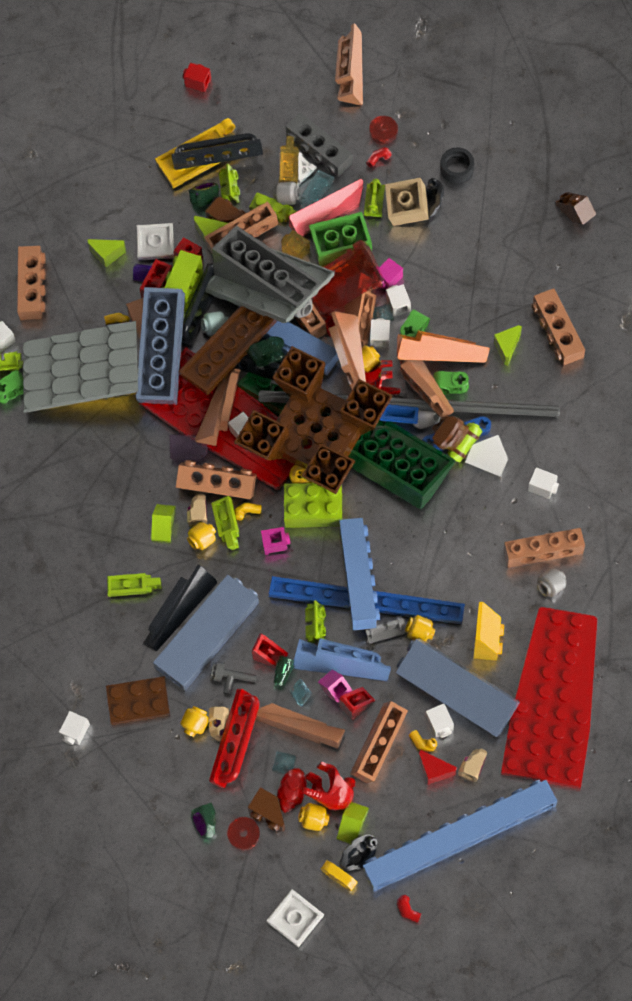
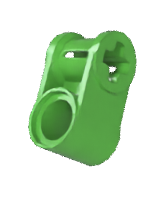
M413 309L401 326L400 334L416 338L418 330L425 331L430 318Z
M15 370L0 379V404L7 403L16 396L23 394V375L19 370Z
M437 371L433 374V378L444 395L464 394L469 389V378L465 372Z

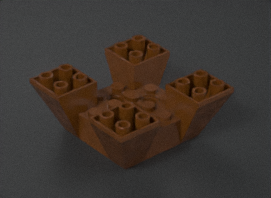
M291 346L273 376V380L290 397L276 421L253 410L234 443L266 460L285 459L305 469L302 478L336 494L355 463V460L348 457L359 437L375 428L393 395L358 379L348 398L344 400L321 388L325 362ZM325 413H330L327 417L322 416ZM298 421H304L303 424H296ZM315 429H321L320 432L313 433ZM332 437L338 438L335 441H329ZM311 445L309 449H304V446Z

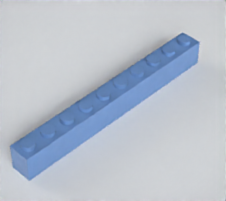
M540 780L534 781L529 785V788L525 790L522 788L517 789L511 793L512 796L506 799L500 797L491 806L486 807L484 805L477 808L474 814L469 816L464 814L458 817L457 821L452 824L448 822L441 825L439 830L433 833L428 831L422 834L421 838L416 841H406L397 850L395 848L387 850L383 853L384 856L378 859L376 857L365 861L366 864L363 865V871L373 891L375 892L555 807L557 799L547 780L542 782Z

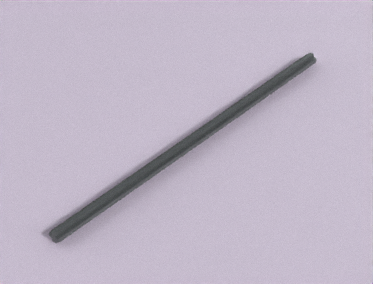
M262 390L259 391L258 397L260 402L287 403L290 398L282 391ZM334 394V395H336V396H338V397H340V398H342V399H344V400H346V399L348 398V396H349V395ZM392 397L388 404L419 407V410H432L423 399ZM448 400L454 412L558 417L560 414V407L556 405Z

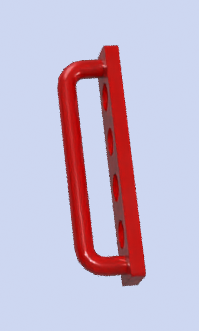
M243 689L236 690L209 778V782L219 788H226L227 783L233 782L238 777L259 710V699ZM239 706H241L242 710L240 715L238 713ZM234 724H235V726H236V731H235V733H233V731H232V728H233V725H234ZM228 743L230 744V750H229V752L227 751V744H228ZM222 762H224L225 765L223 771L221 770Z

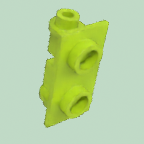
M226 164L227 169L223 168L219 172L220 185L225 186L220 188L221 198L224 200L228 199L230 202L234 199L239 203L238 173L229 164Z
M373 179L370 184L367 183L364 216L382 217L385 185H381L379 179Z
M17 351L4 353V360L1 359L0 353V372L2 370L13 372L23 367L21 353Z
M316 600L314 604H307L305 608V622H312L311 625H305V639L309 643H315L316 639L319 641L320 638L324 639V636H326V628L324 626L326 611L324 606Z

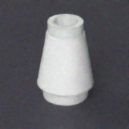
M419 410L418 424L413 425L419 429H424L439 423L440 417L435 412Z

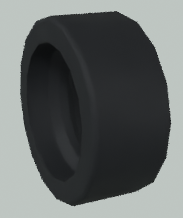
M456 147L447 150L440 160V171L443 178L455 184L468 181L474 172V157L464 148ZM455 158L463 159L468 163V168L463 172H452L447 168V162Z

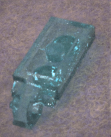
M318 170L301 196L300 204L302 206L299 210L323 199L333 184L335 177Z

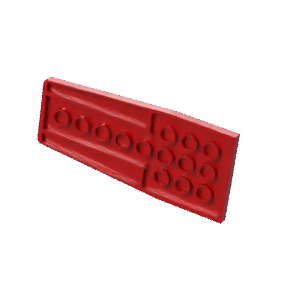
M188 348L181 352L180 369L195 355ZM179 375L177 405L139 404L176 431L195 442L217 386L209 395H206ZM237 384L229 422L242 412L249 418L253 410L275 421L278 419L275 414L243 391ZM229 424L227 431L219 430L216 446L196 442L236 467L252 470V473L257 474V479L276 490H279L290 478V470L295 465L285 459L266 460L235 444L236 438L229 431ZM311 445L304 446V449H309Z
M546 607L538 609L515 697L520 703L510 718L501 775L533 781L540 780L541 782L547 780L549 784L581 789L591 722L597 633L596 616Z

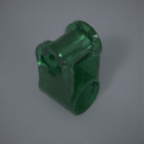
M274 336L259 343H254L248 348L247 354L258 367H265L268 364L283 359L284 353L282 348L284 340Z

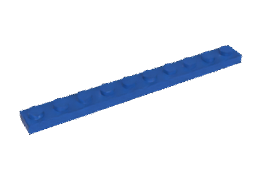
M272 576L269 597L314 603L316 600L322 605L350 608L347 587ZM376 591L378 603L374 604L375 609L379 608V613L412 618L420 615L433 621L462 625L465 608L463 603Z

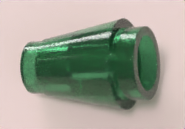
M280 655L279 660H276L273 683L285 686L295 667V660Z

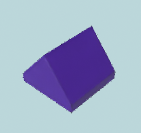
M136 263L133 266V281L143 282L152 266Z

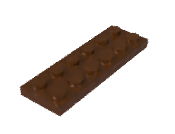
M240 306L180 369L179 375L203 393L209 395L274 326L277 320Z

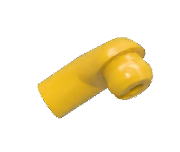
M121 313L104 316L106 325L116 322H130L129 316Z
M247 502L241 504L234 509L236 520H243L244 515L248 512L260 514L261 505Z
M417 730L409 734L418 750L432 752L436 749L437 741L434 738L422 739Z

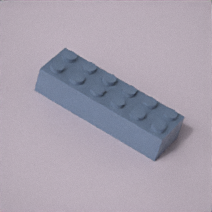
M144 287L138 364V392H136V399L139 403L177 405L185 293L182 289Z

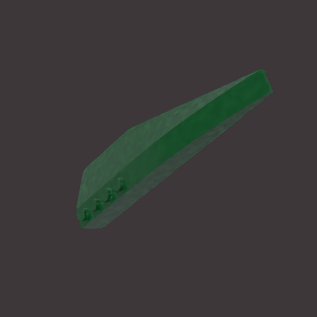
M250 372L238 382V387L257 401H259V391L261 390L284 392L278 384L272 383V380ZM260 402L277 417H279L286 403ZM325 413L322 416L327 417L330 413ZM380 420L373 430L359 437L348 456L355 460L352 466L353 469L420 510L433 497L455 463V459L393 422H383ZM298 421L296 424H303L304 421ZM315 429L313 433H318L321 429ZM332 437L329 441H335L338 438Z

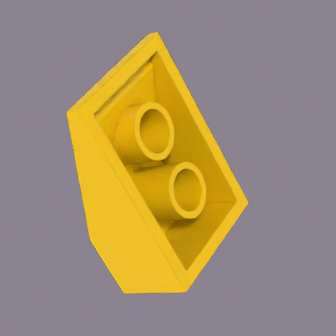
M479 602L473 659L497 661L498 654L502 655L503 643H499V636L504 635V624H501V617L484 602Z

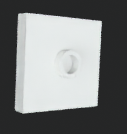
M173 223L136 225L138 260L174 258Z
M291 889L266 920V923L299 948L324 917V914Z

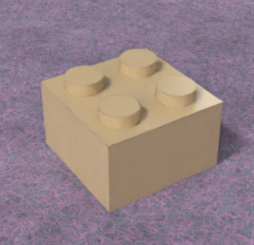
M421 178L385 184L388 218L393 226L429 219L426 187Z

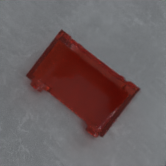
M359 240L353 244L354 250L348 249L345 254L324 266V268L334 271V276L328 284L319 290L317 295L311 298L312 304L321 317L330 318L332 312L340 309L370 289L376 290L383 285L382 282L385 279L367 242Z

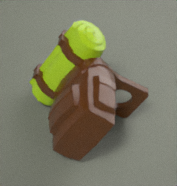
M448 416L444 419L440 418V422L434 424L432 430L436 433L432 439L439 448L443 450L448 449V456L460 463L463 458H466V454L476 440H479V436L483 431L478 424L469 422L465 425L460 418Z

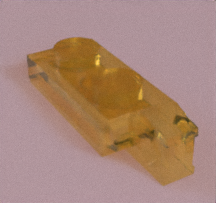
M287 136L286 145L281 146L279 183L295 182L297 184L299 149L294 147L293 136Z

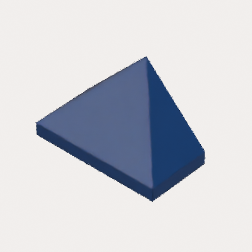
M388 405L380 421L418 424L419 407Z

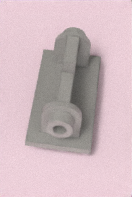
M402 616L376 622V628L365 629L369 644L407 634Z

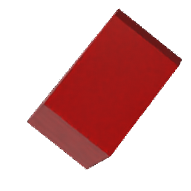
M261 633L251 650L253 660L277 670H281L289 654Z
M362 686L342 695L339 698V706L353 721L376 700Z
M420 750L419 761L428 785L456 775V766Z

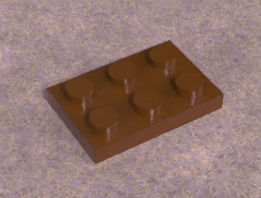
M164 676L106 686L111 725L170 716Z

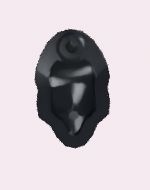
M435 178L429 179L426 186L428 216L430 219L441 208L442 198L444 197V187Z
M369 834L354 838L351 844L342 851V857L339 862L340 868L344 872L363 868V865L366 864L365 861L374 857L376 853L377 838Z

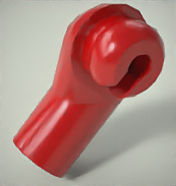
M387 147L373 151L366 161V165L373 168L381 157L385 160L389 159L392 155L391 151Z
M401 895L397 899L400 915L418 923L422 913L412 910L409 903L410 898L407 895Z

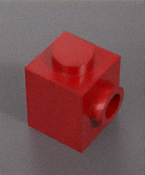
M190 62L182 75L185 86L205 93L211 80L210 68Z
M184 237L173 251L174 258L179 255L180 250L201 256L202 260L204 257L202 247Z

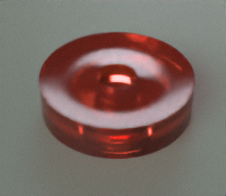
M389 116L376 117L369 126L370 137L379 144L391 143L398 135L396 121Z
M240 817L231 822L228 827L227 836L230 844L235 849L246 851L257 845L260 839V830L257 823L251 818ZM242 831L247 832L245 837L240 836Z

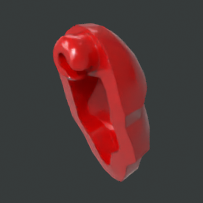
M299 768L289 770L280 781L276 796L284 813L292 811L304 799L303 788H307V780L305 779V773Z

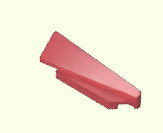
M359 179L290 215L289 227L299 240L309 233V225L343 217L358 208L361 202L363 180Z

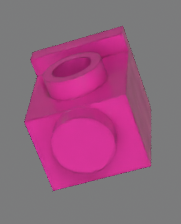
M284 527L261 531L265 555L288 550L287 545L290 544L289 533H285Z

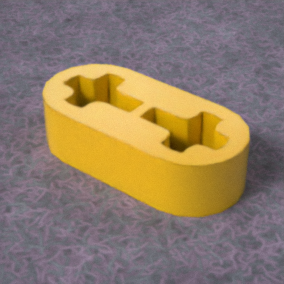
M328 860L320 868L324 874L349 891H352L357 884L353 877Z

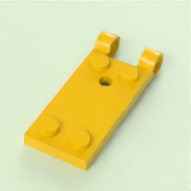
M224 119L219 124L182 144L225 137L224 135L234 131L235 125L231 119ZM177 147L155 158L156 164L173 189L219 164L213 163L175 170L172 154L175 153ZM242 148L240 151L245 152L248 148ZM224 151L222 154L227 155L230 151ZM207 154V155H205L204 157L209 158V157H212L213 155H212V154ZM189 157V158H187L186 160L192 161V160H194L195 158H194V157Z

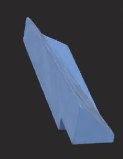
M321 638L319 639L318 646L299 639L292 665L293 669L329 673L333 669L345 676L382 681L388 680L391 670L390 666H385L381 662V656L376 652Z

